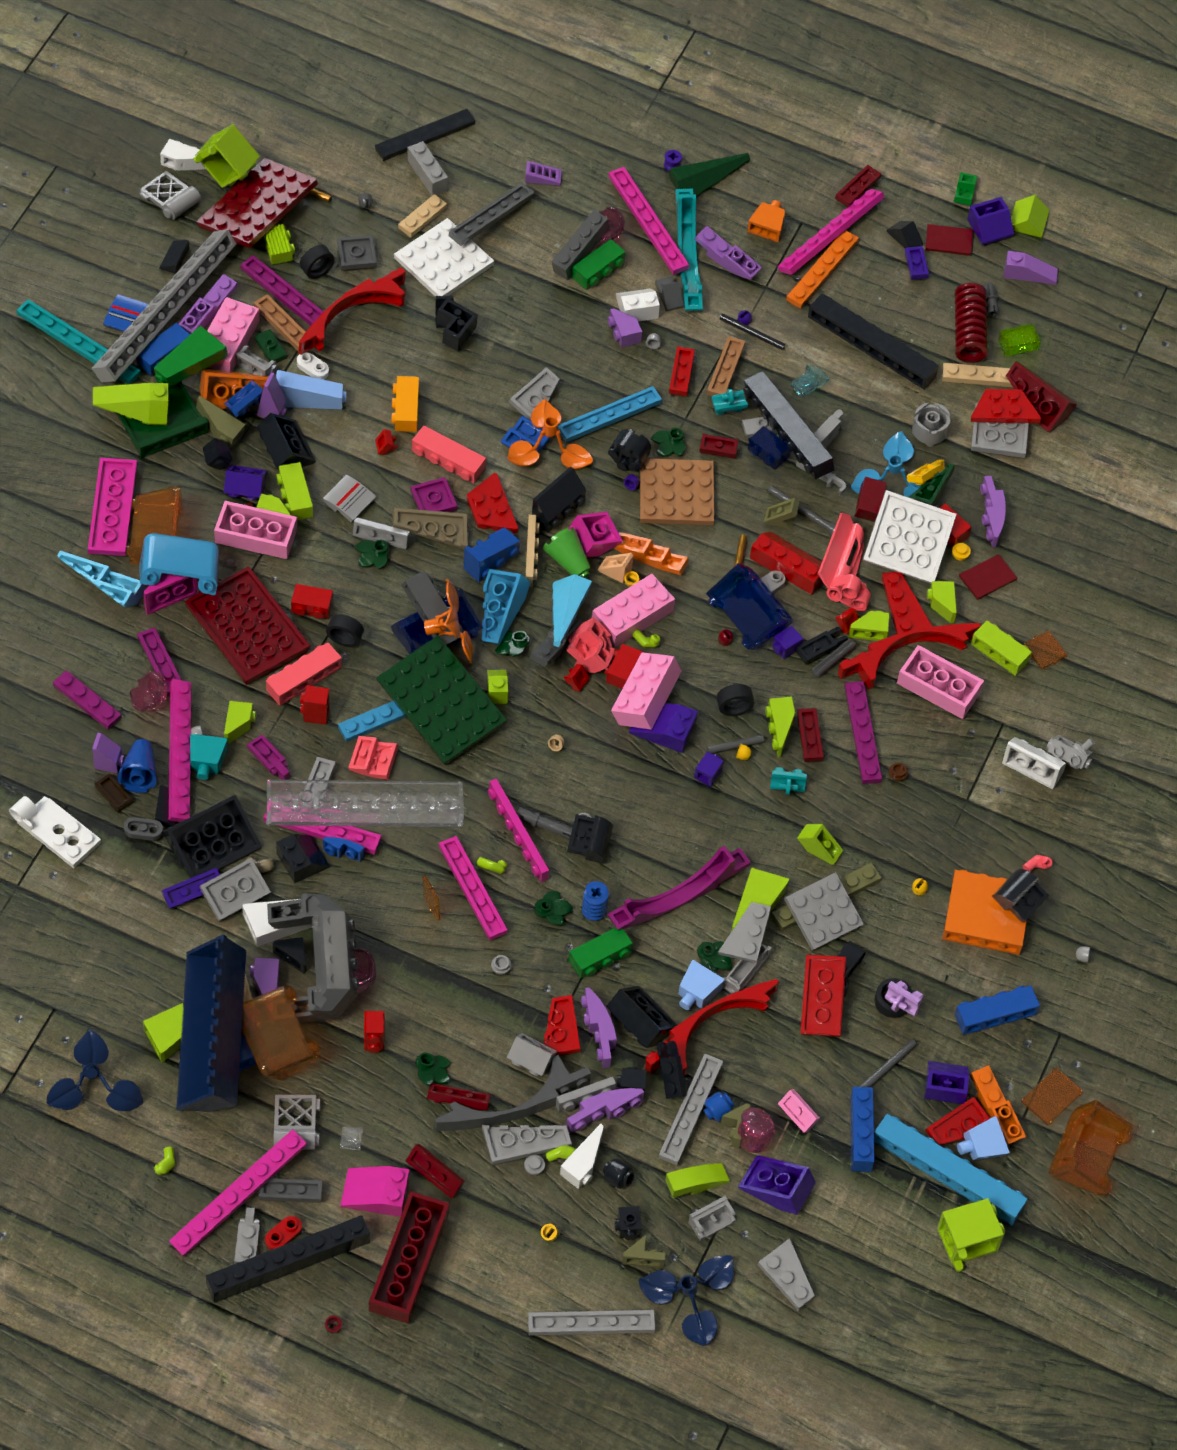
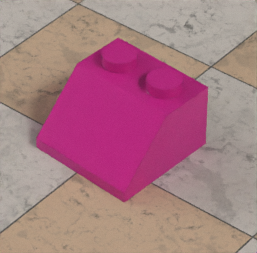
M607 511L577 515L568 528L571 530V527H574L587 558L600 556L623 542Z

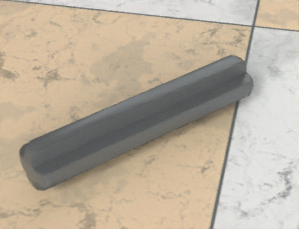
M852 639L846 640L814 666L812 674L815 677H820L856 647L855 641Z

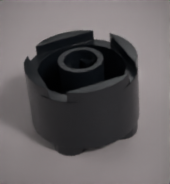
M632 429L622 430L608 450V455L617 463V467L622 471L639 470L651 450L649 440L642 434L640 436L634 434L635 431Z

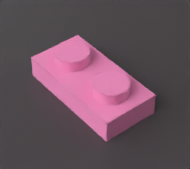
M794 1089L789 1090L778 1103L804 1133L809 1132L820 1119Z

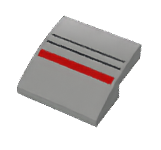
M345 475L322 500L334 512L338 510L347 520L352 522L376 496L357 480Z

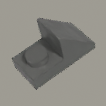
M672 276L655 280V286L667 312L684 308L679 281L675 282Z

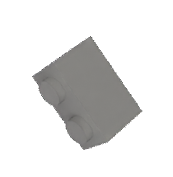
M521 1033L516 1036L507 1058L512 1060L511 1062L518 1067L524 1066L529 1069L531 1074L543 1076L548 1073L557 1051Z

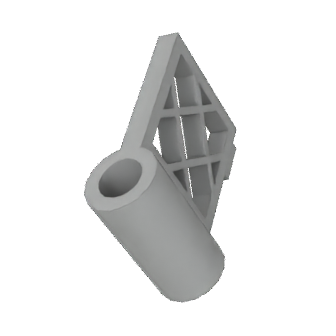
M165 171L140 189V196L146 201L150 199L163 209V213L168 219L172 220L201 201V195L195 187H188L168 171ZM166 178L170 180V183H161ZM160 188H170V192H160ZM173 188L182 189L179 192H172ZM150 189H157V192L150 193L148 191ZM160 197H169L165 202L159 200Z
M275 1095L274 1145L293 1129L307 1143L303 1150H315V1146H319V1133H315L316 1111H320V1099H316V1095ZM279 1101L289 1102L291 1106L284 1110L279 1106ZM302 1102H312V1106L306 1111L300 1104ZM295 1108L302 1113L296 1119L289 1114ZM284 1117L291 1121L287 1126H279V1121ZM307 1117L311 1121V1126H302L299 1121Z

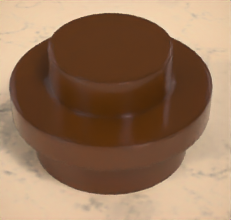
M897 762L890 766L889 776L893 780L903 781L906 779L908 769L903 763Z

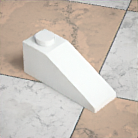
M602 1124L561 1165L560 1175L577 1189H580L583 1184L586 1186L593 1178L592 1173L603 1135L604 1126Z

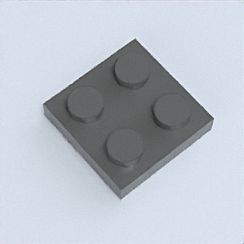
M372 235L337 238L341 270L377 267Z

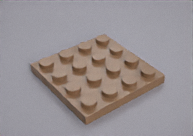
M647 458L640 468V523L714 525L713 461Z

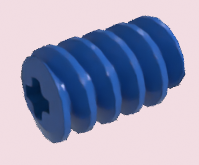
M594 881L586 885L582 913L588 920H600L607 912L609 891L604 883Z

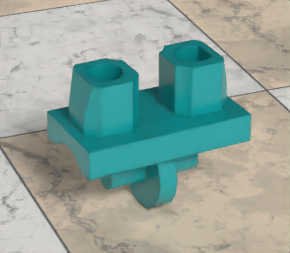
M727 389L726 393L711 396L717 415H723L726 411L731 410L741 412L743 408L748 406L743 390L732 392V389Z
M776 767L775 770H772L770 789L785 790V795H790V791L805 792L807 774H804L801 769L785 772L784 768Z

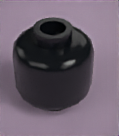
M613 1159L610 1163H606L603 1168L605 1182L618 1189L630 1186L634 1180L633 1167L620 1159Z

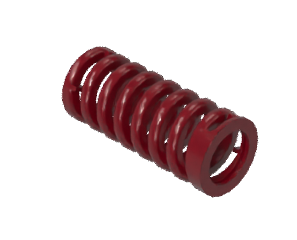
M965 283L957 287L954 293L955 354L963 362L975 363L985 359L988 354L986 347L988 344L986 332L987 292L980 284ZM964 351H967V352H976V354H970V353H966V352H964Z

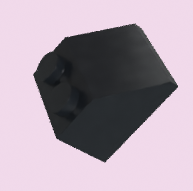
M292 834L276 842V854L294 884L329 868L328 862L311 835Z

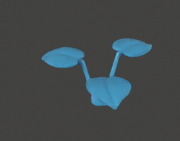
M902 431L892 436L884 446L883 456L888 461V467L885 468L883 475L880 477L879 473L873 469L862 470L851 485L854 492L859 494L861 483L865 477L882 481L889 471L893 474L902 473L905 483L908 485L904 489L905 497H909L922 486L907 482L903 463L908 462L913 457L914 449Z

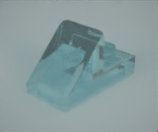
M806 365L805 373L792 381L791 387L803 398L829 381L830 378L818 366Z

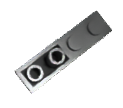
M575 618L560 647L553 645V626L548 636L531 653L530 660L544 667H547L550 663L553 664L569 645L568 639L583 621Z

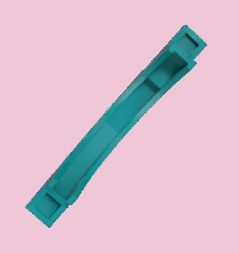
M675 189L678 249L689 264V269L680 272L685 311H703V289L698 273L696 240H694L696 237V194H693V189Z

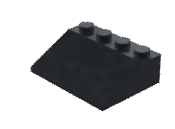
M236 794L162 831L171 850L189 878L214 868L218 870L262 847Z

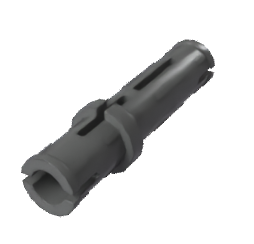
M521 806L518 809L517 814L520 820L530 823L533 827L538 826L570 840L573 827L544 817L540 812L535 813Z

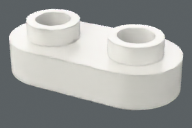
M308 352L297 356V367L313 378L324 380L328 377L329 367L325 362Z

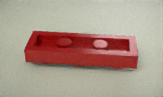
M677 347L669 394L687 396L695 349Z

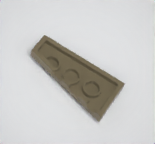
M404 508L393 509V527L407 530L410 531L409 533L461 549L468 546L467 514Z

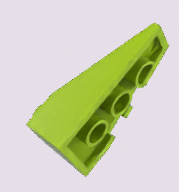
M168 383L93 387V406L112 413L116 412L125 415L127 418L142 421V423L147 425L167 426Z

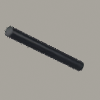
M723 313L720 316L721 321L778 349L783 350L785 347V343Z

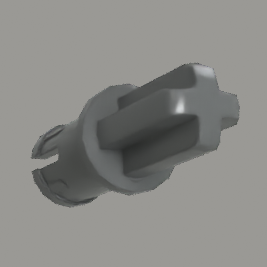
M988 282L983 286L987 292V315L991 317L992 312V317H995L999 314L997 307L998 297L995 295L994 285Z

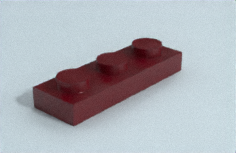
M867 165L836 194L835 199L846 207L851 206L855 200L859 199L881 178V173Z
M797 709L804 762L823 761L824 756L817 709Z
M434 1083L430 1085L427 1099L436 1103L445 1102L451 1104L457 1102L462 1106L471 1107L478 1111L488 1109L491 1094Z
M420 1144L414 1146L405 1160L451 1199L456 1197L465 1182Z

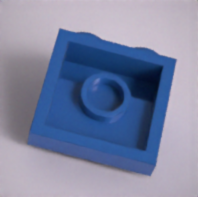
M250 381L224 404L235 417L238 415L242 416L248 411L247 408L260 402L263 390L254 381Z

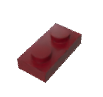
M702 434L699 453L735 458L738 440Z

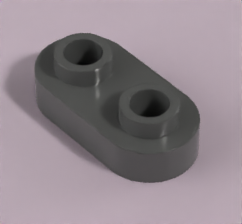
M132 817L124 823V832L130 838L155 841L163 835V826L157 820Z

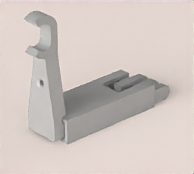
M840 409L831 415L814 433L824 448L839 434L838 430L840 429L843 411ZM797 461L796 466L805 471L804 465ZM831 472L819 478L827 482L826 487H830L831 484L841 487L839 488V495L844 494L846 483Z

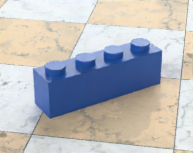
M1020 986L1013 991H1001L995 996H983L973 1002H962L956 1008L955 1017L962 1034L966 1035L1035 1016L1038 1014L1040 1004L1032 986Z
M852 1087L850 1095L851 1171L872 1172L874 1164L873 1087Z

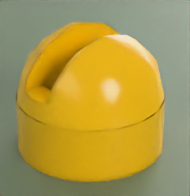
M634 571L627 572L624 576L625 584L628 587L639 582V575Z
M740 744L736 758L740 760L749 759L751 749L744 744Z
M923 878L916 879L913 882L912 891L920 896L926 894L928 890L927 881Z
M546 1224L541 1229V1236L546 1241H554L558 1236V1229L552 1224ZM554 1229L555 1231L552 1233V1235L549 1238H547V1236Z

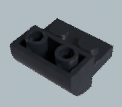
M576 814L567 852L586 856V860L604 864L613 829L612 823L595 815V818Z
M1018 869L992 897L1004 910L1009 909L1023 923L1049 895L1037 883L1039 879L1034 874L1024 869Z

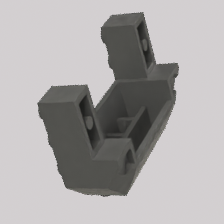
M305 893L301 894L302 899L267 904L268 923L274 929L309 924L313 927L316 986L307 987L308 996L273 1001L274 1021L279 1022L280 1026L339 1018L357 997V989H359L360 985L359 979L356 977L358 961L354 954V950H357L356 939L353 938V931L356 930L355 921L324 894Z

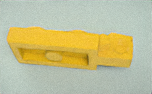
M938 459L931 464L921 466L907 475V482L915 483L916 485L926 483L927 480L934 478L937 472L940 473L945 469L944 460Z

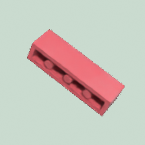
M424 425L412 439V451L416 455L430 460L433 464H438L448 472H453L466 481L475 483L486 469V457Z
M328 642L324 645H319L313 652L303 655L295 663L285 666L279 673L269 676L266 680V691L281 706L305 691L306 685L313 686L342 668V657Z

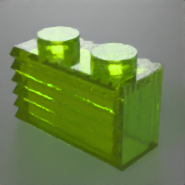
M1023 324L1015 328H1005L1000 331L998 338L1004 356L1038 350L1041 342L1034 324Z

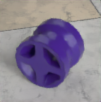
M669 150L665 153L664 168L670 172V168L681 166L682 154L679 151Z

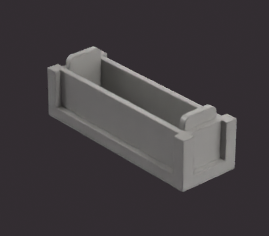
M762 944L757 963L739 960L728 976L724 977L723 989L731 994L743 990L769 958L772 947Z

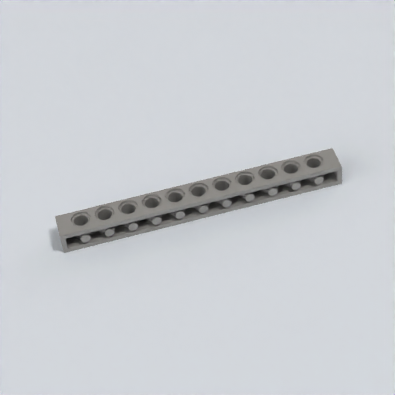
M228 230L214 231L91 368L101 383L112 382L118 379L237 243Z

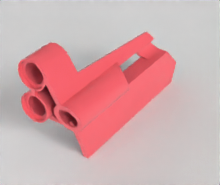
M840 513L818 575L828 588L827 596L830 600L834 602L840 601L844 605L856 609V611H865L871 593L867 589V585L860 578L856 577L864 548V531L859 524L853 523L851 515ZM856 539L858 545L849 566L846 563Z

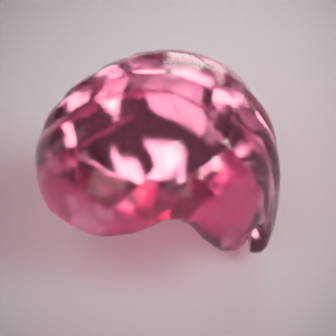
M606 207L604 211L599 213L608 218L610 229L599 241L600 243H606L610 239L615 241L624 232L625 221L622 213L617 208Z
M154 671L148 672L144 677L138 679V686L130 690L131 702L134 708L139 711L157 709L167 699L166 681L160 673Z
M357 948V950H354L355 958L358 961L356 977H358L360 985L357 992H361L373 985L377 977V971L372 954L365 949Z
M748 1108L742 1113V1120L738 1127V1134L742 1139L740 1145L748 1152L758 1153L766 1149L775 1135V1126L773 1120L765 1111L759 1108Z

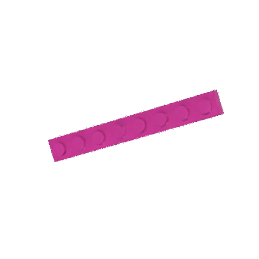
M625 167L609 172V179L671 273L674 275L689 269L688 262Z
M874 189L866 191L862 197L855 200L839 216L832 219L827 226L820 229L815 236L808 239L792 255L785 258L778 265L779 271L791 275L885 198L883 192Z
M173 679L170 682L169 820L182 822L190 817L191 682Z
M292 1129L169 1240L170 1244L185 1257L307 1146V1143Z

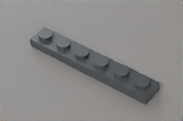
M520 183L450 230L448 236L460 246L464 245L532 199L534 191L524 183Z

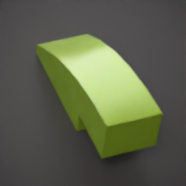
M722 1163L704 1164L673 1171L666 1174L665 1180L673 1198L687 1193L694 1195L730 1182Z

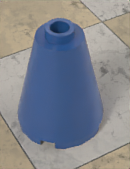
M138 739L133 743L118 772L119 784L121 785L122 783L128 791L144 793L151 787L153 789L157 783L153 747L145 739Z

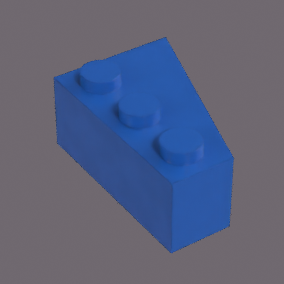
M505 527L490 534L488 540L484 542L479 540L476 542V546L464 548V570L478 582L484 578L486 579L489 569L496 570L503 567L506 561L511 557H516L520 551V540Z

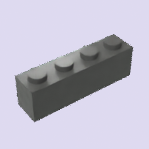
M593 210L551 261L553 272L568 280L572 276V267L588 256L610 229L608 218Z
M425 570L409 578L401 585L423 622L434 619L435 616L441 615L450 608L443 602L441 592L435 589L432 577L426 574ZM432 634L433 638L439 636L446 646L460 639L453 635Z

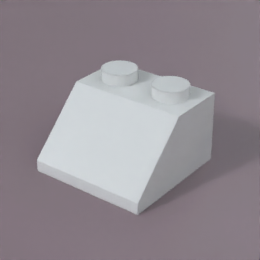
M653 289L616 293L621 312L636 317L637 321L658 319L660 304L656 291Z

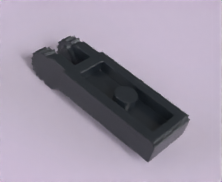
M835 627L796 647L795 651L803 662L808 664L833 651L848 640L847 636H842L834 640L833 638L841 633L840 627Z
M669 1041L666 1045L664 1042H659L657 1044V1055L661 1058L660 1065L666 1099L684 1097L687 1093L677 1043Z

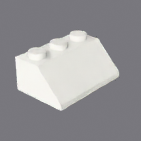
M1016 737L1008 742L1002 764L1051 789H1054L1066 766V763L1060 758L1054 757L1044 750L1036 748L1025 740H1020Z

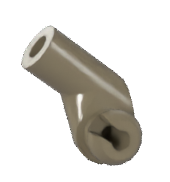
M252 858L260 873L268 872L275 867V861L272 858L260 861Z

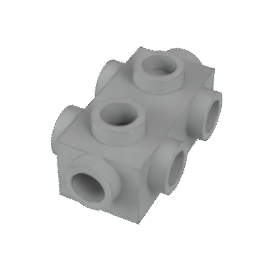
M1057 735L1054 739H1050L1046 748L1049 749L1048 752L1052 753V756L1069 762L1071 767L1075 769H1088L1092 762L1090 758L1092 752L1088 749L1095 742L1092 738H1089L1083 744L1078 741L1074 743L1061 735Z

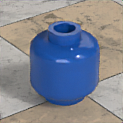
M716 1092L705 1100L706 1109L703 1111L709 1120L714 1118L715 1121L721 1122L722 1116L732 1111V1107L735 1105L726 1092L724 1094Z

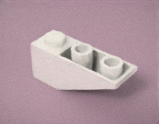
M169 139L160 153L161 165L177 171L206 169L201 162L195 163L193 160L200 149L179 141Z

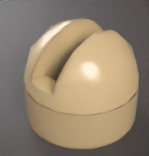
M553 735L548 741V746L553 751H560L564 746L565 740L561 735Z

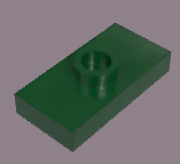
M270 329L254 336V340L269 362L274 360L277 363L287 358V353Z

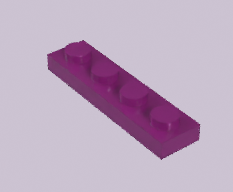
M154 627L138 633L137 637L168 697L170 696V682L173 679L181 680Z
M67 670L53 681V686L107 730L122 718L117 710Z

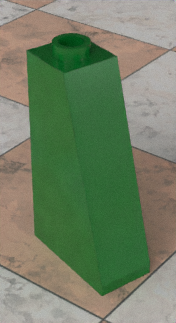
M200 325L154 367L155 379L159 383H168V387H171L225 359L228 356L227 348Z

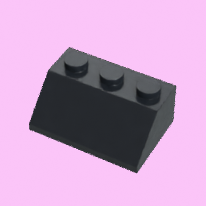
M270 413L257 426L260 437L264 441L266 449L277 469H279V466L298 462L301 463L303 468L316 462L296 420Z
M571 466L533 498L532 515H536V522H539V526L547 533L553 528L556 529L565 517L568 518L573 513V510L581 507L586 501V488Z
M640 986L619 989L606 1006L611 1011V1015L624 1024V1028L637 1038L640 1045L646 1048L657 1046L659 1042H662L669 1036L670 1030L677 1026Z

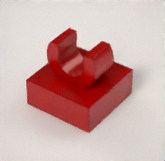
M384 429L375 439L377 451L380 455H385L388 451L394 452L398 448V445L393 444L396 441V437L391 435V430Z
M849 608L843 611L841 615L835 617L841 631L845 634L849 633L851 624L859 619L854 608Z
M576 664L573 669H569L570 673L568 676L563 678L567 684L572 686L574 691L580 692L589 680V676L583 665Z

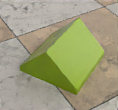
M1036 195L1016 201L1011 216L1013 230L1042 238L1049 214L1048 207Z

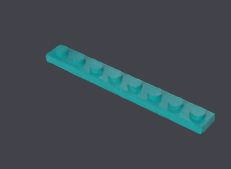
M29 299L16 310L18 316L94 364L108 350ZM130 364L118 379L125 384H132L141 373L138 368Z

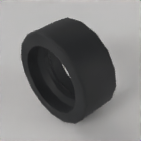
M316 245L301 257L300 268L308 278H320L333 267L335 257L325 245Z
M336 614L331 617L326 633L337 644L355 647L361 640L364 627L353 617Z
M729 685L717 693L718 708L724 715L738 716L745 714L754 706L753 693L747 685Z
M889 978L882 981L877 987L874 999L875 1006L886 1017H902L908 1012L901 1008L894 1012L891 1009L892 1006L884 1002L882 995L888 990V984L891 981L895 984L902 981L907 985V991L913 993L909 984L902 979Z

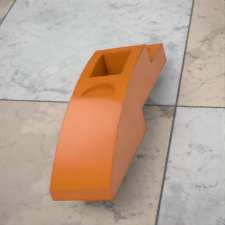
M988 1065L971 1072L969 1075L978 1091L976 1095L989 1118L997 1116L1006 1144L1009 1145L1025 1138L1026 1135L1009 1100L1006 1101L990 1066Z

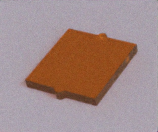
M1049 631L1039 636H1034L1033 639L1023 644L1032 652L1031 657L1041 669L1052 664L1055 665L1057 661L1067 657V653Z
M425 875L422 877L423 897L438 921L440 920L439 898Z

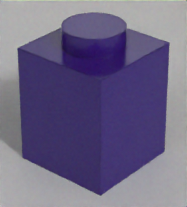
M790 626L774 636L773 650L777 655L786 659L796 652L795 649L803 643V638L793 626Z
M707 752L695 768L694 778L711 787L722 772L724 760L715 754Z

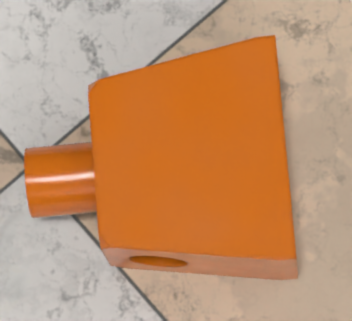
M773 200L771 205L761 203L749 219L747 232L779 242L785 216V210L781 208V203L777 200Z

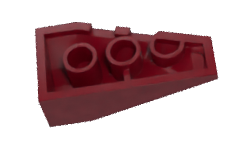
M1015 361L1006 374L1014 389H1022L1040 415L1041 421L1037 424L1049 433L1063 423L1077 405L1064 393L1018 361Z

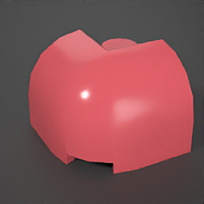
M593 617L581 624L568 639L570 644L566 651L577 660L575 665H583L586 672L596 673L608 667L615 649L612 648L609 638L611 634Z

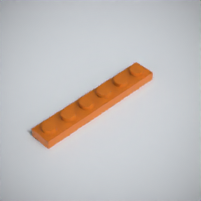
M846 230L841 233L787 295L786 301L801 309L858 243L859 237Z

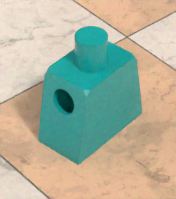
M191 734V770L198 771V779L207 780L209 773H219L228 751L227 738Z

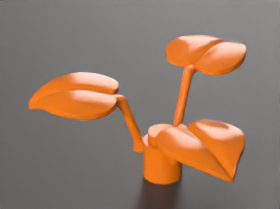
M543 399L531 414L532 424L537 428H542L536 444L532 447L527 441H516L510 446L507 456L508 460L516 465H533L539 459L540 455L535 449H537L543 436L553 437L556 435L560 449L563 452L561 455L563 465L567 468L571 466L573 469H581L593 463L590 453L580 445L568 444L566 449H564L560 430H557L561 422V415L547 399Z
M446 579V595L450 608L441 615L435 616L434 619L425 620V632L427 635L439 633V635H453L456 638H461L463 650L469 660L468 664H471L473 643L467 631L461 633L457 613L459 610V597L453 584Z

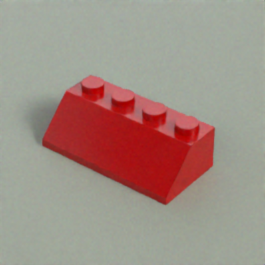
M762 533L752 545L750 559L771 571H780L785 575L787 581L812 595L823 582L818 575L822 562L774 533Z

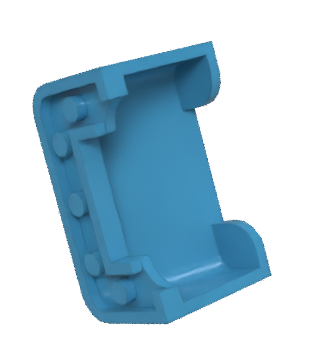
M150 533L143 541L139 563L140 584L155 585L159 582L161 573L199 578V590L205 594L216 595L219 561L218 546L209 541Z

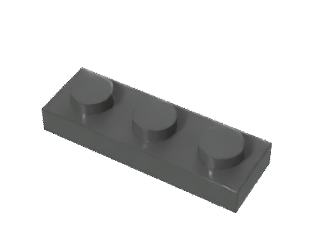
M271 1178L259 1189V1200L321 1203L323 1183L322 1180Z

